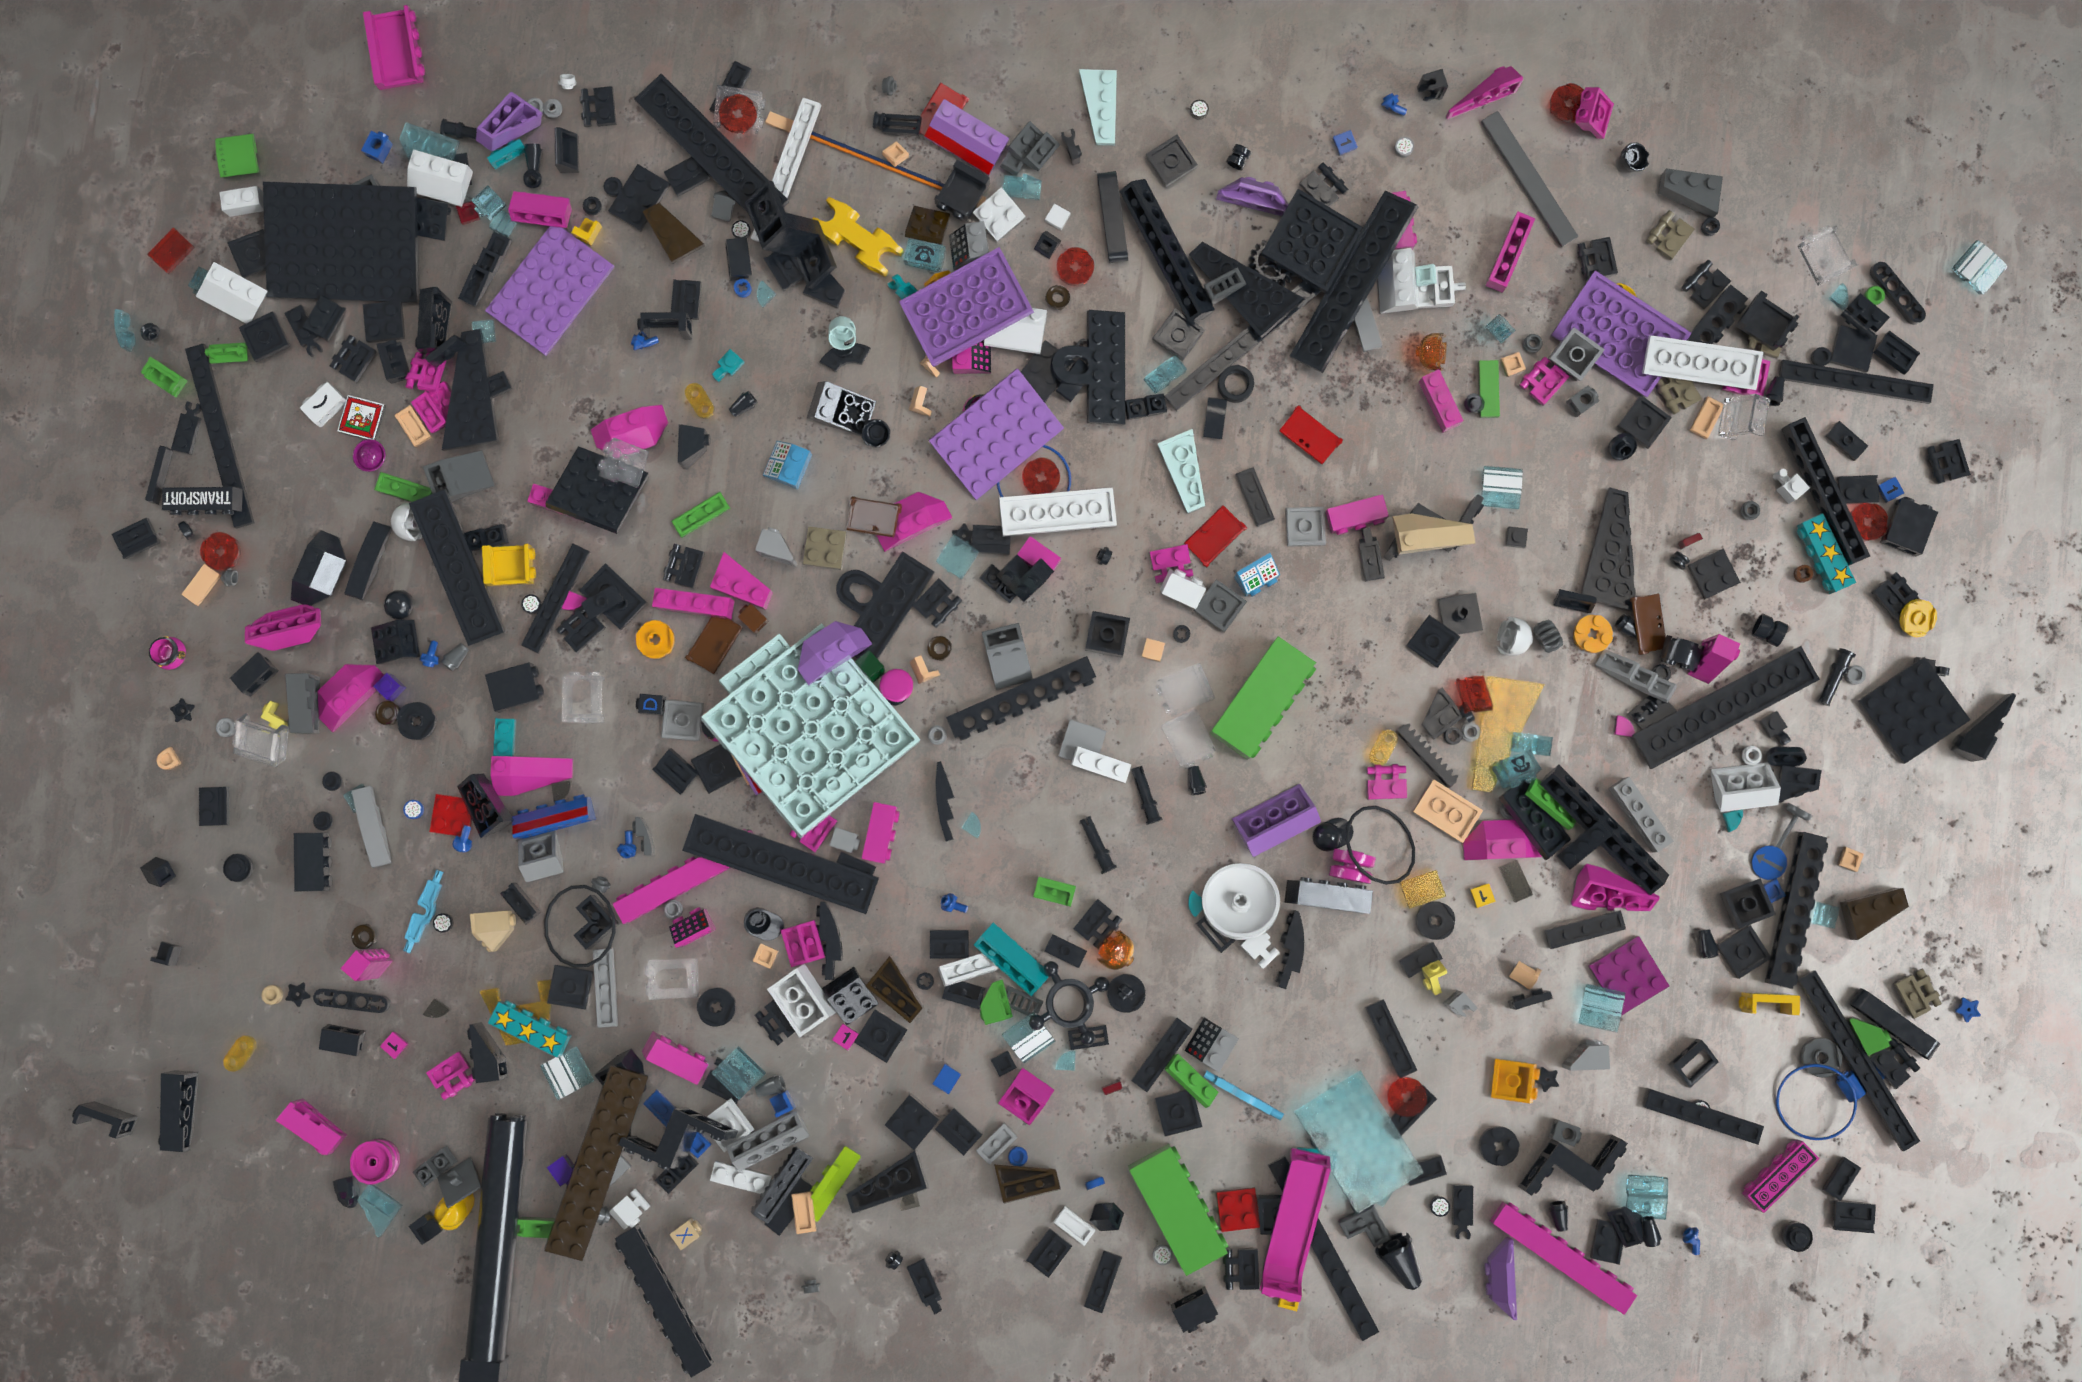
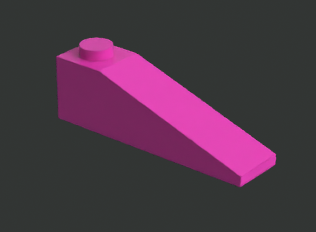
M1512 66L1497 68L1493 74L1449 109L1446 118H1453L1516 93L1524 80L1522 75Z
M1586 863L1577 876L1571 904L1572 906L1587 910H1596V907H1601L1614 911V908H1626L1627 911H1651L1660 897L1654 893L1650 895L1643 887L1605 868Z

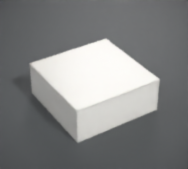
M1054 204L1045 218V222L1062 230L1071 213Z

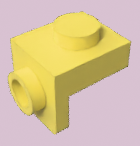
M274 701L266 703L262 709L263 714L261 718L270 722L268 726L278 731L280 728L287 730L288 721L274 714L279 703Z
M1438 960L1422 967L1425 978L1423 979V984L1434 995L1442 993L1438 977L1447 974V969Z

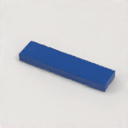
M658 1089L643 1103L665 1127H667L673 1110L677 1109ZM697 1132L690 1152L698 1159L712 1143L702 1133Z

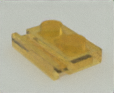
M1437 870L1400 882L1409 909L1446 897Z

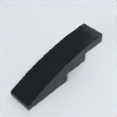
M493 231L487 247H483L476 265L473 264L458 299L474 307L478 305L496 275L512 239Z
M375 521L372 522L351 571L344 592L345 595L363 601L378 571V563L385 552L384 546L392 532L390 526Z
M940 761L937 762L936 801L942 831L946 842L954 840L947 822L954 819L948 800L955 797L943 764Z

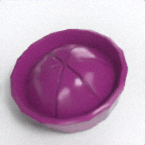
M366 439L356 445L352 456L357 468L362 471L371 472L383 465L386 454L381 443L373 439Z

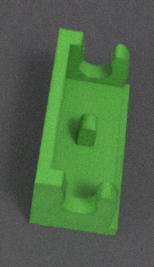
M152 357L148 358L141 371L144 375L143 377L176 398L188 381Z
M1038 877L1034 897L1071 907L1076 886Z
M521 1217L517 1222V1225L520 1226L517 1236L548 1238L555 1218Z

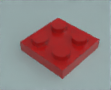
M436 794L429 832L461 836L464 825L471 827L472 823L471 816L463 799Z
M1255 1187L1216 1192L1221 1232L1260 1228Z

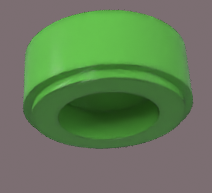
M1872 286L1865 291L1864 296L1877 306L1883 302L1885 292L1879 286Z

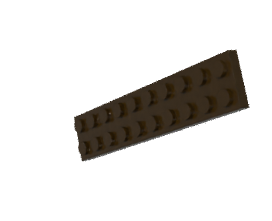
M610 1064L546 1242L545 1252L583 1261L623 1149L618 1144L622 1137L628 1136L648 1080V1075Z

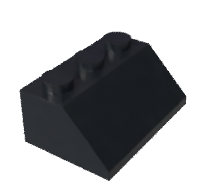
M294 833V892L330 891L332 876L330 875L329 867L332 866V858L329 856V848H331L332 840L329 837V833Z

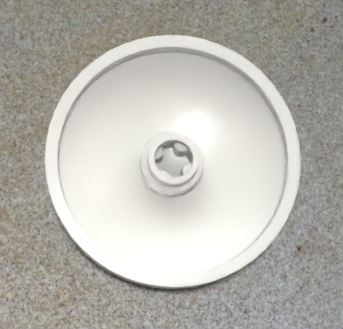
M1231 864L1219 869L1209 878L1203 890L1202 907L1207 921L1217 932L1232 939L1246 940L1260 936L1273 925L1279 913L1280 895L1274 880L1262 869L1250 864Z

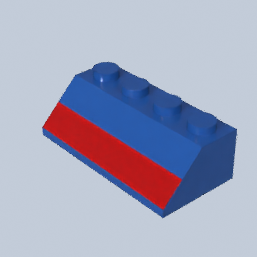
M582 794L574 796L572 801L566 802V799L555 801V805L550 807L544 804L536 806V810L529 812V809L518 811V815L512 816L514 819L512 822L513 838L525 839L596 820L591 797H585Z

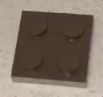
M913 206L905 230V237L942 245L950 220V213Z

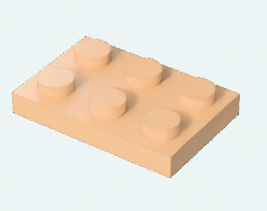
M1434 779L1413 810V813L1460 843L1464 842L1483 812L1482 809Z

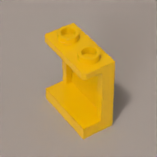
M530 544L504 547L482 546L484 584L487 586L534 584L533 578H536V568L533 567L535 549Z
M1741 992L1738 1004L1741 1012L1756 1014L1757 1002L1780 1003L1781 1014L1800 1016L1799 995Z

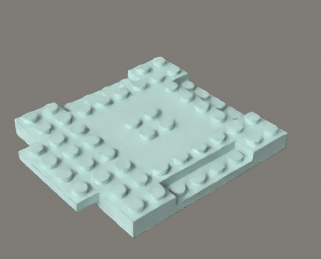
M822 623L792 647L778 634L719 680V683L730 695L701 717V721L737 760L800 839L920 742L919 737L852 658L808 686L798 671L803 641L825 628Z

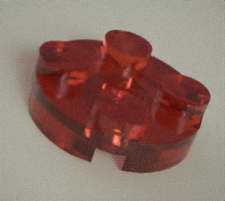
M1573 83L1556 88L1550 98L1551 114L1563 122H1576V111L1580 108L1581 94L1584 89ZM1568 99H1571V103L1574 104V106H1566L1564 100L1568 101Z
M741 94L725 98L719 107L720 124L732 133H747L754 126L757 118V111L752 100ZM737 110H740L741 115L743 116L735 118V115L732 114V112H737Z
M1072 247L1059 256L1057 260V273L1060 280L1071 286L1087 284L1094 273V260L1085 249ZM1074 262H1077L1078 266L1081 267L1077 271H1073V268H1070V265H1074Z
M1043 457L1027 463L1022 473L1024 487L1033 495L1054 492L1060 483V472L1056 464L1052 460ZM1044 472V476L1047 478L1039 482L1036 475Z
M1862 503L1850 512L1864 542L1876 540L1887 531L1888 515L1880 505ZM1864 518L1872 519V521L1870 522L1872 525L1871 527L1869 525L1866 526L1864 524Z
M224 532L211 534L207 540L202 542L200 548L202 560L208 567L217 571L234 568L241 554L238 540ZM223 546L225 552L220 556L216 553V550H220V547Z
M1399 1078L1391 1084L1388 1090L1387 1097L1390 1107L1396 1114L1402 1117L1415 1116L1422 1112L1426 1106L1427 1095L1425 1088L1414 1078ZM1410 1092V1096L1413 1097L1412 1101L1408 1100L1406 1103L1404 1102L1402 1094Z

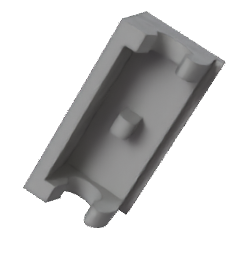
M1458 990L1443 1002L1453 1013L1466 1017V1014L1462 1011L1464 1008L1470 1009L1473 1012L1478 1009L1464 992Z

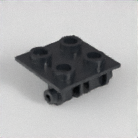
M417 197V236L445 241L447 215L451 214V208L448 207V203Z
M1649 695L1628 714L1643 730L1675 713L1677 710L1670 702L1666 703Z

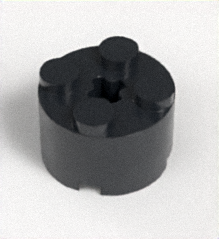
M1667 635L1660 654L1661 662L1669 665L1678 663L1680 664L1679 668L1694 671L1695 668H1698L1705 646H1699L1697 643L1681 638L1675 639Z

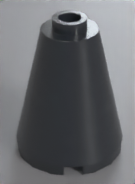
M1402 1233L1391 1235L1392 1239L1383 1243L1380 1248L1377 1246L1375 1253L1379 1260L1406 1289L1415 1290L1420 1287L1423 1279L1412 1238L1409 1233H1406L1405 1236Z

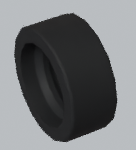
M1229 366L1220 374L1218 381L1219 393L1229 402H1243L1252 394L1255 384L1254 377L1251 371L1244 366ZM1232 373L1242 374L1247 380L1246 390L1239 395L1229 393L1225 387V380Z

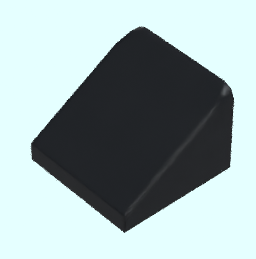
M1045 231L1040 236L1034 250L1050 259L1060 245L1061 240Z

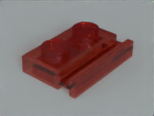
M173 227L147 255L166 273L170 274L195 247Z
M1484 676L1466 677L1463 680L1456 679L1455 684L1465 714L1469 711L1475 713L1493 710V703Z

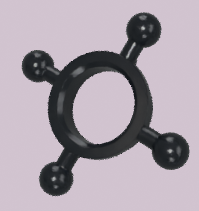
M1053 961L1047 962L1043 968L1044 973L1051 977L1054 982L1046 997L1047 1012L1041 1016L1033 1015L1029 1020L1030 1027L1033 1030H1040L1044 1027L1046 1021L1052 1019L1056 1024L1065 1028L1078 1027L1081 1032V1042L1087 1046L1092 1045L1096 1037L1093 1031L1087 1029L1085 1022L1093 1012L1094 999L1092 994L1097 991H1107L1109 986L1108 979L1098 977L1094 985L1088 988L1083 982L1076 979L1061 980L1058 974V964ZM1065 986L1076 988L1084 1000L1082 1013L1072 1021L1060 1018L1053 1006L1055 994Z

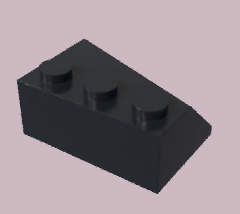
M438 287L420 289L418 331L415 347L422 354L431 353L447 340L452 301Z
M484 773L471 774L457 786L480 838L497 833L514 821Z

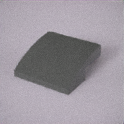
M1029 121L1006 149L1020 161L1039 171L1060 144L1048 132L1043 134Z

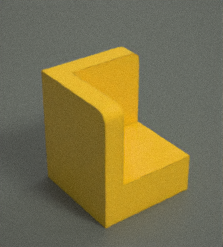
M584 218L579 228L574 226L571 233L580 241L592 246L602 226L596 220L592 221Z

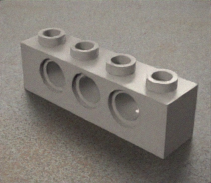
M1630 777L1623 778L1608 788L1652 853L1659 852L1674 842Z
M795 1111L727 1145L726 1149L731 1162L740 1172L809 1137V1133L804 1120Z

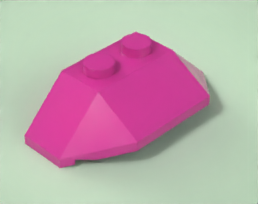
M663 405L646 406L605 419L592 428L591 433L598 449L621 458L656 446L669 422Z
M916 492L896 502L902 504V510L898 516L895 537L876 536L884 552L953 518L944 501L921 492Z
M298 605L266 613L251 625L249 624L245 627V643L275 651L310 642L321 626V610L309 605Z
M345 664L318 690L319 719L331 732H334L377 691L373 686L384 676L383 672L376 665Z
M1515 820L1482 821L1463 842L1464 860L1542 857Z

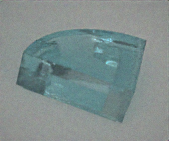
M761 281L758 286L757 298L761 307L764 308L776 296V293Z
M1843 283L1840 284L1828 298L1841 310H1844L1849 303L1847 287Z
M972 812L962 829L979 838L981 823Z
M1076 1051L1064 1053L1058 1059L1055 1070L1075 1071Z

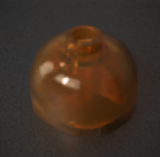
M1445 333L1428 334L1421 340V344L1416 346V357L1420 358V363L1428 370L1443 371L1444 369L1441 367V364H1445L1447 342H1443L1442 338H1446Z
M1121 930L1115 932L1117 935L1114 938L1110 936L1107 939L1108 942L1102 945L1098 953L1101 958H1097V960L1112 970L1122 969L1125 966L1128 967L1134 960V943Z

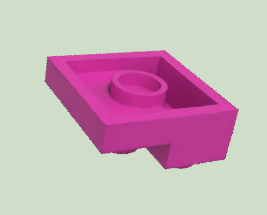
M1585 87L1581 94L1580 108L1576 111L1575 123L1583 131H1591L1597 139H1604L1614 103L1599 87Z

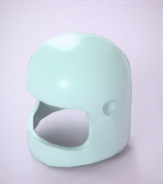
M845 316L836 317L830 322L828 340L834 348L846 350L854 346L856 342L854 322ZM854 336L853 342L845 346L844 342L850 340Z

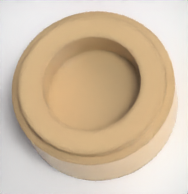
M269 985L262 991V1000L269 1005L277 1004L282 1000L283 991L277 985Z

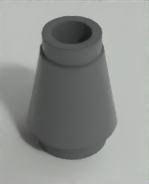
M460 643L445 654L441 662L453 672L455 668L458 669L469 649Z
M773 1075L758 1086H755L758 1097L782 1093V1090L786 1089L781 1075Z

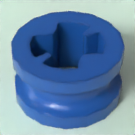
M739 279L734 284V291L739 297L745 298L751 294L752 288L746 279ZM746 284L747 290L739 292L740 289L738 287Z

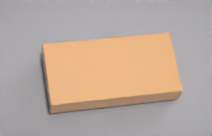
M1707 396L1689 431L1707 439L1725 405Z
M411 405L395 414L396 419L415 447L432 438Z
M204 564L181 595L199 606L221 575Z
M811 1191L792 1194L796 1234L817 1231L813 1199L810 1198L812 1196Z

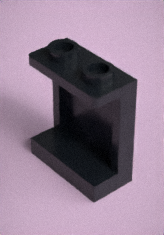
M956 160L952 173L939 195H936L934 198L936 207L942 211L948 210L960 221L964 219L968 222L990 185V177Z
M1761 290L1754 297L1735 326L1774 351L1778 347L1782 348L1788 340L1787 334L1789 331L1792 333L1799 324L1796 321L1800 316L1797 314L1795 316L1790 315L1766 299L1768 294Z
M1903 497L1896 500V510L1887 534L1882 536L1880 543L1917 557L1924 552L1938 511L1933 510V507L1930 505H1920L1915 503V500L1912 498Z
M528 662L485 674L494 712L501 713L509 708L534 701H543L544 689L538 683L537 677L540 675L537 666Z
M93 1101L79 1104L74 1109L72 1123L81 1124L91 1121L92 1118L112 1125L109 1137L117 1139L132 1134L138 1116Z

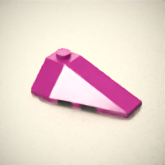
M491 756V780L498 796H516L573 778V759Z

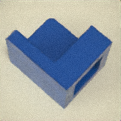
M945 1063L933 1085L949 1094L961 1074Z
M788 1090L769 1099L776 1112L774 1114L776 1118L796 1108Z

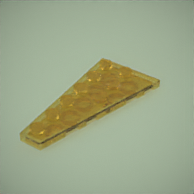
M1487 676L1472 790L1490 793L1493 791L1545 684Z

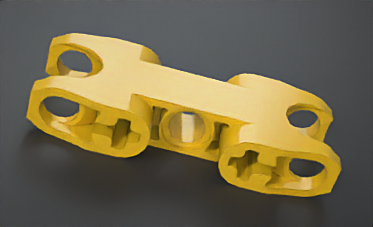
M828 197L826 202L835 211L834 218L826 222L815 217L812 218L819 221L825 238L835 246H838L843 239L859 251L854 258L861 265L886 277L888 270L879 262L880 256L884 252H892L897 256H902L904 250L889 234L878 227L871 234L856 223L860 215L846 203Z

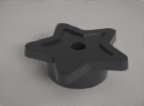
M963 523L959 530L952 531V534L956 537L955 546L962 544L969 547L972 546L971 538L973 531L968 529L966 523Z
M180 698L178 704L170 707V710L175 715V722H179L182 719L191 721V712L195 705L187 704L183 698Z
M304 982L298 986L289 984V992L285 1000L292 1001L297 1007H300L303 1000L310 998L311 995L305 991L306 984Z
M1541 1067L1539 1080H1535V1082L1542 1085L1543 1092H1547L1550 1087H1559L1555 1079L1558 1071H1548Z

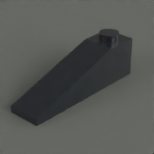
M2016 694L2004 695L1960 735L1958 734L1952 742L1953 747L1951 750L1970 762L1986 760L1998 739L1995 733L2002 729L2004 723L2001 720L2009 713Z

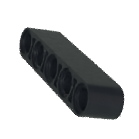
M1116 171L1097 173L1109 264L1128 261V251Z
M1863 988L1859 989L1850 1002L1854 1009L1882 1029L1887 1030L1889 1034L1927 1060L1932 1058L1941 1045L1936 1039Z

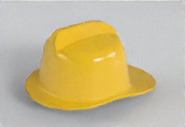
M473 1193L450 1208L446 1207L444 1197L440 1200L434 1211V1217L443 1229L454 1230L464 1222L474 1206L475 1198Z

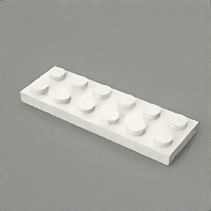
M1649 335L1642 374L1756 390L1763 352Z
M1113 488L999 498L1003 537L1114 527L1117 525Z

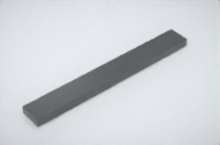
M1499 111L1481 121L1482 125L1559 245L1563 247L1575 240L1578 234Z

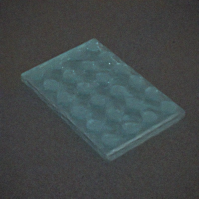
M1361 1070L1294 1111L1318 1152L1322 1155L1330 1156L1331 1173L1357 1214L1424 1173Z

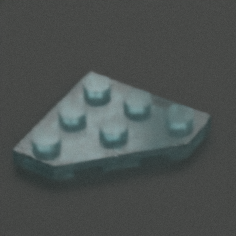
M407 122L399 138L409 161L413 149L453 161L460 142L456 139Z

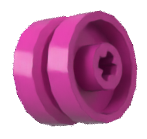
M1334 849L1332 859L1344 864L1343 866H1330L1329 876L1371 884L1372 880L1360 872L1350 858L1348 849ZM1352 850L1353 856L1361 867L1373 868L1375 866L1376 857Z
M383 1138L373 1139L360 1144L353 1151L350 1158V1169L353 1176L359 1182L367 1185L377 1184L391 1178L397 1172L400 1165V1154L397 1147L391 1141Z

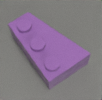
M510 92L477 127L476 141L490 151H493L541 126L542 112L513 92Z

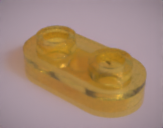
M698 383L689 384L685 389V396L696 414L702 419L712 417L715 407L703 387ZM698 391V396L693 397V392ZM704 407L709 408L706 413L702 412Z
M1384 730L1377 737L1369 753V760L1373 765H1384L1389 760L1398 742V736L1393 730ZM1387 735L1392 738L1390 743L1385 741ZM1378 752L1382 753L1383 758L1381 760L1377 759L1376 754Z
M252 1036L238 1038L224 1058V1067L231 1072L241 1070L256 1050V1040ZM243 1042L247 1044L246 1049L242 1048ZM232 1058L236 1061L235 1065L231 1064Z

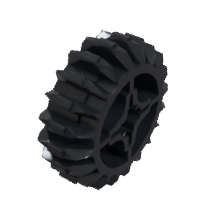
M1262 240V246L1256 244V250H1251L1252 256L1248 258V261L1251 263L1248 264V267L1285 287V281L1291 283V277H1295V275L1289 271L1282 274L1281 267L1279 265L1274 266V264L1270 265L1271 261L1267 258V261L1259 266L1258 258L1261 256L1260 254L1267 243L1265 240ZM1265 272L1273 273L1274 277L1266 275Z

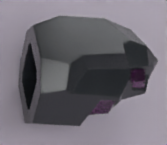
M354 1176L334 1180V1191L338 1201L347 1208H354L359 1201L360 1195L357 1179Z

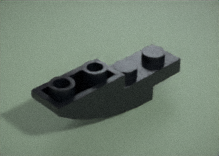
M820 902L816 909V916L820 917V921L816 927L820 941H826V944H823L826 964H822V976H825V980H834L835 961L843 960L842 939L831 908L827 902Z
M1293 910V913H1289L1286 924L1289 925L1287 932L1283 931L1280 942L1283 943L1282 947L1289 949L1288 953L1285 952L1281 963L1284 966L1282 971H1278L1275 982H1278L1277 987L1287 989L1292 971L1300 973L1304 956V929L1300 913L1296 910Z

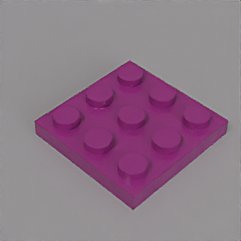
M1639 936L1634 937L1588 965L1604 992L1625 996V999L1606 995L1608 998L1624 1001L1622 1012L1616 1011L1622 1015L1670 987Z

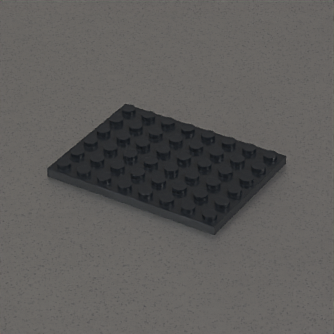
M263 182L267 297L319 299L320 296L334 300L419 302L416 187Z

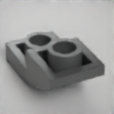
M635 817V821L632 823L633 833H636L637 837H644V840H641V851L646 856L655 855L654 842L648 825L642 817Z
M445 1146L414 1170L413 1174L422 1186L426 1187L458 1161L448 1147Z

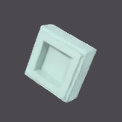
M1434 264L1415 267L1416 286L1437 284Z

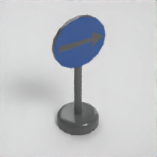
M1789 802L1786 809L1794 814L1778 844L1776 847L1770 845L1759 848L1751 860L1752 868L1760 878L1774 880L1783 875L1787 868V857L1780 848L1799 817L1806 821L1811 820L1813 815Z

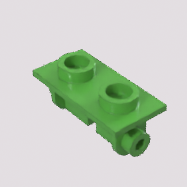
M246 342L213 344L205 349V354L209 356L210 364L248 361Z

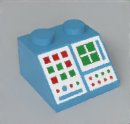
M776 441L763 476L798 490L812 454L809 450L797 445Z
M1271 553L1236 572L1234 578L1245 597L1249 594L1253 597L1261 592V587L1265 585L1270 587L1277 583V578L1280 574Z

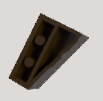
M657 203L643 211L672 264L705 247V244L662 204Z
M1893 888L1840 902L1850 940L1861 939L1909 907L1904 888Z
M890 955L865 987L906 1021L911 1023L924 1007L894 958Z
M994 1164L1004 1204L1061 1190L1056 1169Z

